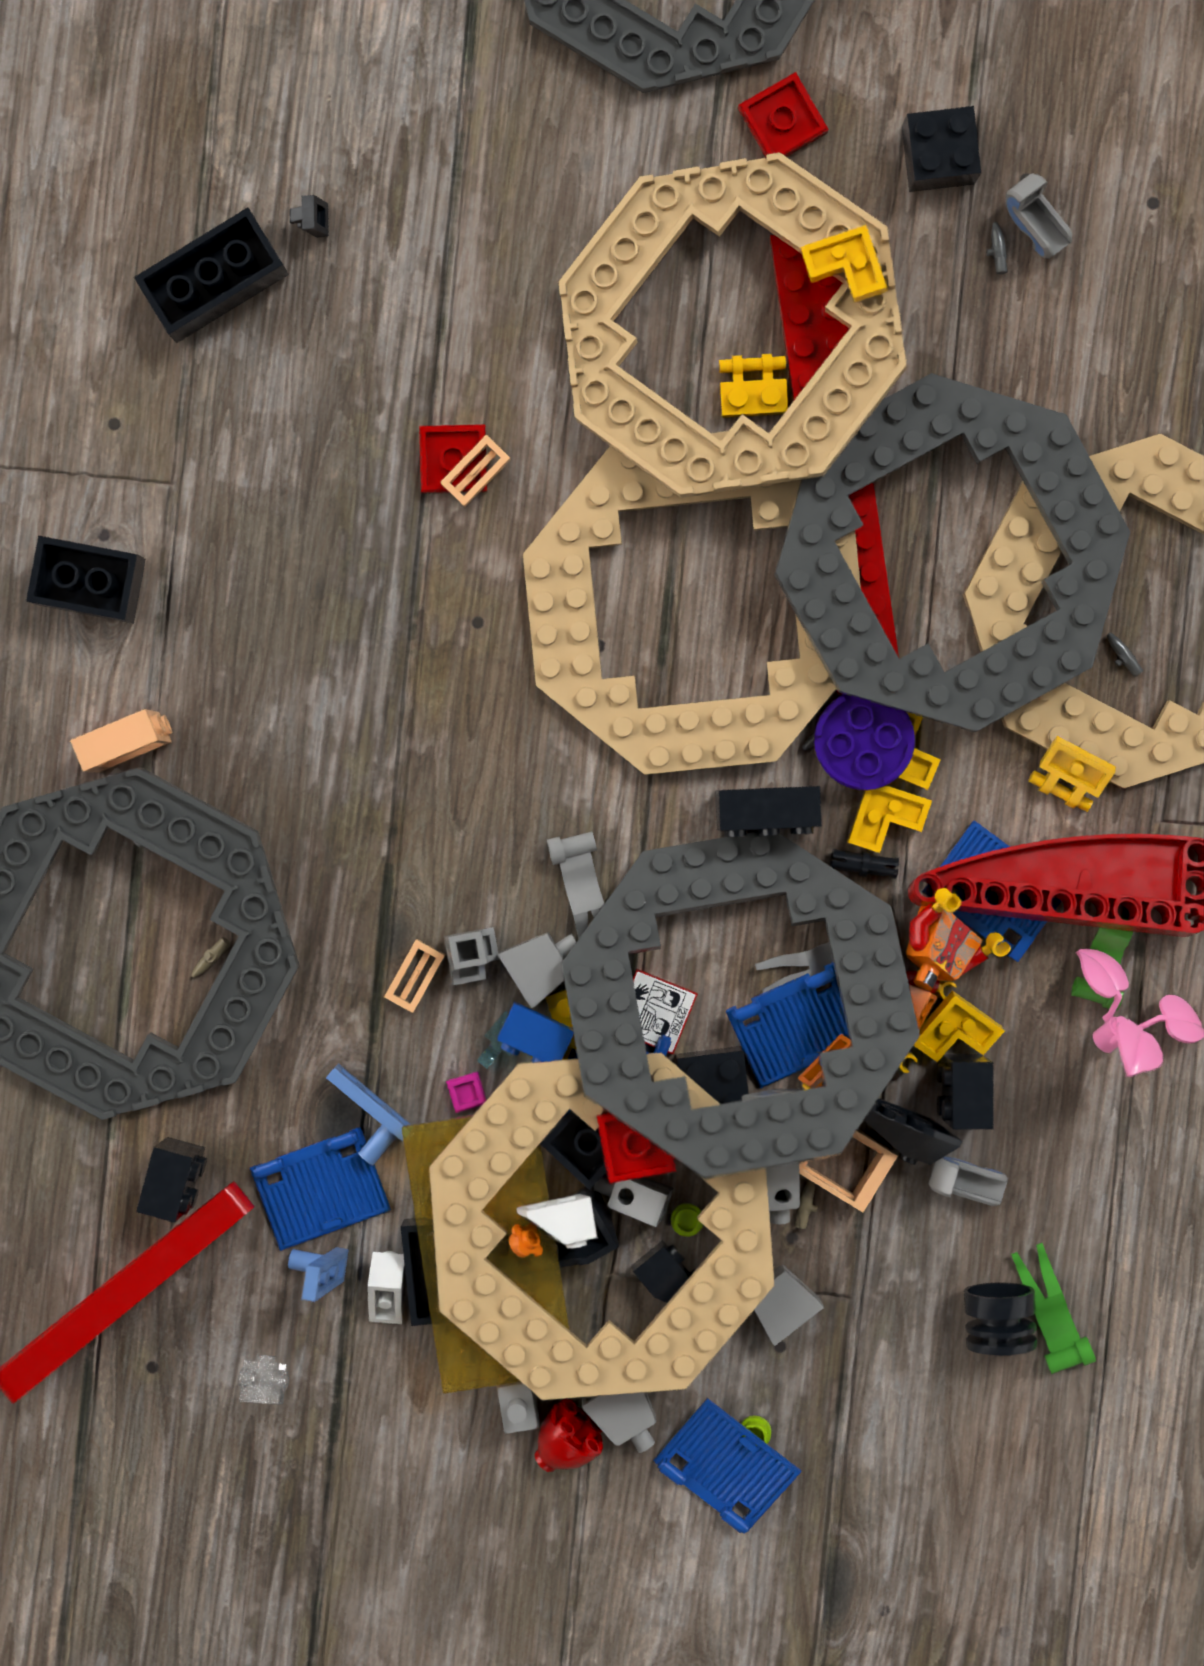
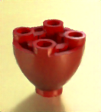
M564 1398L550 1409L541 1425L538 1435V1450L534 1455L535 1460L546 1472H553L556 1469L571 1470L579 1468L593 1461L601 1454L603 1440L600 1433L602 1430L571 1399Z

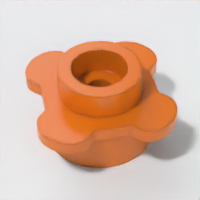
M516 1224L512 1227L509 1243L512 1251L517 1256L524 1258L533 1254L538 1257L543 1253V1248L540 1245V1235L535 1226L528 1224L526 1227H522Z

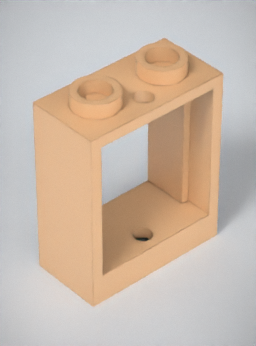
M144 709L74 738L70 742L83 772L99 773L171 743L169 734L172 733V728L165 715L160 716V713L157 711Z
M857 1129L852 1137L875 1150L877 1154L853 1193L806 1165L808 1161L799 1163V1174L859 1211L864 1212L898 1156L890 1148Z

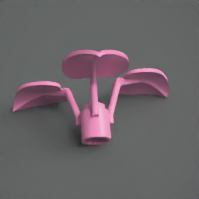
M1080 949L1076 952L1080 959L1083 975L1089 986L1102 997H1114L1108 1013L1102 1017L1105 1023L1094 1031L1093 1040L1096 1046L1105 1053H1111L1119 1047L1127 1077L1153 1071L1160 1067L1163 1062L1162 1050L1157 1040L1151 1034L1143 1032V1029L1158 1022H1165L1168 1034L1182 1043H1196L1204 1037V1029L1196 1012L1184 999L1176 995H1166L1159 1001V1008L1163 1015H1158L1139 1025L1122 1016L1114 1017L1113 1015L1122 1000L1120 992L1125 991L1129 987L1125 971L1114 958L1104 952L1094 949Z

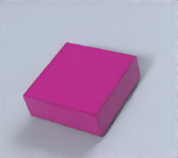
M478 1071L446 1081L455 1113L481 1106L487 1100Z

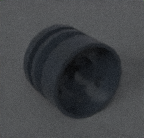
M994 1282L975 1284L964 1290L965 1313L971 1317L978 1318L969 1321L965 1325L967 1333L970 1334L966 1338L968 1350L986 1355L1008 1356L1028 1353L1037 1348V1338L1033 1335L1037 1330L1036 1324L1033 1321L1024 1319L1036 1312L1035 1290L1032 1287L1018 1283Z

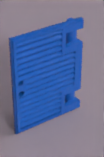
M973 820L941 866L1010 846ZM927 884L922 892L928 898L932 897L933 890ZM953 886L957 889L955 894L961 901H965V891L959 886ZM986 890L985 899L987 902L997 905V894L992 890ZM1020 893L1018 896L1020 906L1030 909V898L1026 894ZM1052 898L1051 905L1054 910L1062 902L1059 898ZM961 911L952 912L959 920L985 939L993 932L1003 936L1008 928L1018 934L1020 939L1015 945L1005 938L1002 941L1007 942L1011 946L1010 952L1006 956L1016 962H1019L1047 923V921Z
M833 962L825 965V970L813 976L807 973L751 998L752 1003L739 1009L733 1006L726 1010V1014L760 1088L809 1067L819 1054L840 1034L849 1038ZM831 982L832 987L817 993L816 988ZM756 1015L759 1016L760 1019L744 1025L743 1021Z
M361 1127L352 1129L340 1136H333L281 1155L264 1164L260 1163L250 1167L280 1251L391 1210L375 1164L370 1165L358 1154L367 1143ZM354 1144L357 1152L342 1157L340 1149ZM281 1172L283 1180L272 1184L268 1183L266 1176Z
M708 1398L654 1458L655 1463L658 1465L657 1468H659L662 1474L675 1484L686 1486L716 1509L723 1521L743 1534L751 1529L802 1471ZM676 1453L687 1461L681 1470L670 1463V1459ZM738 1501L750 1509L743 1518L732 1510Z

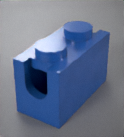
M514 1001L497 1040L502 1042L500 1048L511 1054L519 1056L522 1051L532 1056V1063L562 1060L574 1033L573 1028Z

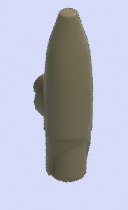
M221 937L213 947L205 951L204 956L195 966L191 976L196 978L206 972L230 947L231 943L229 940Z
M808 1180L800 1197V1207L797 1209L798 1215L795 1227L800 1229H806L810 1213H816L818 1206L813 1205L815 1184Z

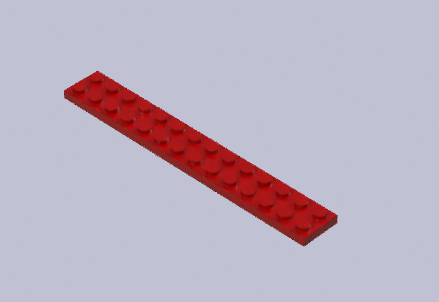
M770 235L771 255L794 402L849 331L847 326L825 312V306L839 290L843 282L834 276H830L811 283L802 254L777 236ZM873 482L848 496L863 523L861 528L855 530L860 587L899 658ZM836 689V695H842V693H839Z

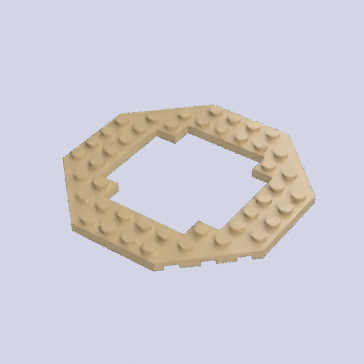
M780 152L766 155L767 158L749 161L745 158L721 162L720 166L700 169V166L675 170L673 174L654 177L652 174L639 177L558 282L562 301V316L576 421L681 498L824 476L907 369L887 226ZM741 211L800 253L801 246L866 225L885 280L887 292L854 303L844 272L833 275L843 284L825 306V312L847 326L849 331L770 433L742 414L721 441L619 367L638 341L636 337L616 324L614 320L693 219L720 237L738 212Z
M729 431L711 434L722 441ZM610 446L523 553L536 686L644 775L776 762L836 690L832 679L797 616L796 626L800 659L767 662L770 695L638 709L635 676L602 679L589 548L622 545L619 512L751 498L754 531L788 528L801 480L681 498ZM855 531L835 541L860 587Z
M1158 434L1089 456L1119 512L1129 495L1204 534L1203 455L1162 434ZM1023 480L963 593L981 652L1027 627L1024 622L1043 588L1041 581L1049 576L1062 552ZM1063 683L1001 718L1004 728L1048 750L1055 737L1059 736L1116 766V771L1109 783L1119 788H1127L1204 763V701L1197 714L1172 701H1166L1153 728H1150L1078 689Z
M647 1053L652 1082L686 1076L692 1109L721 1105L662 1053ZM578 1059L518 1063L429 1167L440 1312L542 1400L686 1389L775 1286L766 1169L703 1179L718 1193L697 1216V1219L721 1239L719 1244L635 1341L608 1320L586 1345L486 1259L488 1254L506 1235L507 1231L482 1209L569 1109L594 1130L598 1128L597 1115L609 1113L597 1103H593L584 1096Z

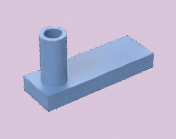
M340 1064L336 1065L326 1077L382 1124L358 1152L361 1158L370 1165H374L396 1138L403 1142L412 1131L413 1125Z
M336 1247L324 1255L295 1249L291 1251L288 1268L306 1272L302 1294L303 1300L315 1302L344 1282L349 1249Z

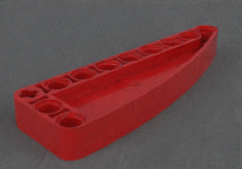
M1103 834L1026 843L986 852L927 871L910 883L908 897L917 906H927L929 903H936L935 893L937 890L946 888L952 893V887L959 886L965 891L966 897L965 901H961V905L956 911L1189 937L1204 930V839L1159 834ZM1188 848H1192L1197 852L1199 858L1197 863L1188 857ZM1187 880L1195 884L1196 895H1192L1187 891L1185 885ZM920 882H926L932 887V897L927 898L920 894L918 888ZM986 890H992L997 894V905L987 902L985 899ZM1020 893L1026 894L1030 898V909L1020 906L1018 902ZM1053 897L1059 898L1063 902L1064 910L1062 913L1056 912L1051 905ZM1086 901L1092 902L1097 910L1095 917L1086 913L1084 908ZM1119 905H1123L1128 909L1129 919L1127 921L1118 915L1117 909ZM1152 909L1160 912L1162 916L1161 924H1156L1152 920L1150 914ZM1186 915H1188L1189 920H1193L1194 924L1192 926L1190 921L1185 920Z
M235 1181L231 1182L0 1367V1390L11 1404H14L249 1213L255 1206Z

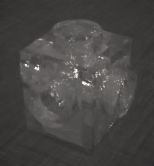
M257 1355L256 1361H244L238 1378L239 1386L241 1387L239 1402L283 1405L284 1392L289 1385L288 1364L276 1363L277 1356Z

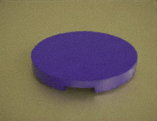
M845 694L834 700L823 711L816 726L814 743L816 755L822 768L833 780L851 789L873 790L890 784L904 772L914 752L915 735L912 722L906 711L896 710L866 699Z

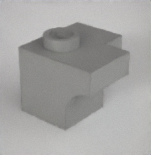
M494 927L444 936L452 985L486 979L485 964L500 960Z

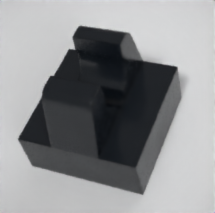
M315 195L302 196V206L289 209L290 223H297L298 228H302V230L316 238L328 237V203Z

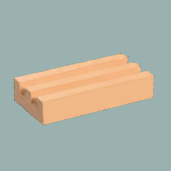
M485 435L440 483L466 507L511 459L493 440ZM488 446L491 451L454 487L451 483ZM498 455L500 459L463 496L461 492Z
M416 939L384 997L413 1013L446 954ZM419 949L424 951L400 997L396 996L394 993ZM430 955L435 957L436 959L412 1002L405 1001Z

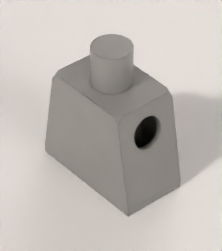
M547 932L505 949L498 954L531 1009L564 981L562 961L577 942L572 933L555 943Z
M799 1163L766 1169L770 1222L773 1224H786L790 1222V1209L800 1207Z
M604 1174L594 1186V1191L610 1197L607 1207L654 1227L664 1219L674 1190L673 1187L645 1177L609 1184L607 1174ZM625 1188L633 1192L634 1199L626 1196Z
M784 1265L779 1266L773 1271L775 1286L754 1309L774 1346L824 1309L821 1299Z
M499 1365L497 1391L504 1433L537 1429L541 1421L536 1394L520 1380L512 1383L508 1382V1380L516 1377L503 1365Z
M647 1392L582 1397L584 1411L614 1445L620 1446L626 1441L631 1440L638 1453H642L655 1444L648 1428L656 1423V1414Z

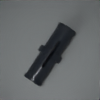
M837 849L832 851L831 858L845 861H830V867L835 870L857 872L862 877H867V874L891 877L892 879L897 878L898 869L885 868V866H899V858L870 855V851H862V854Z

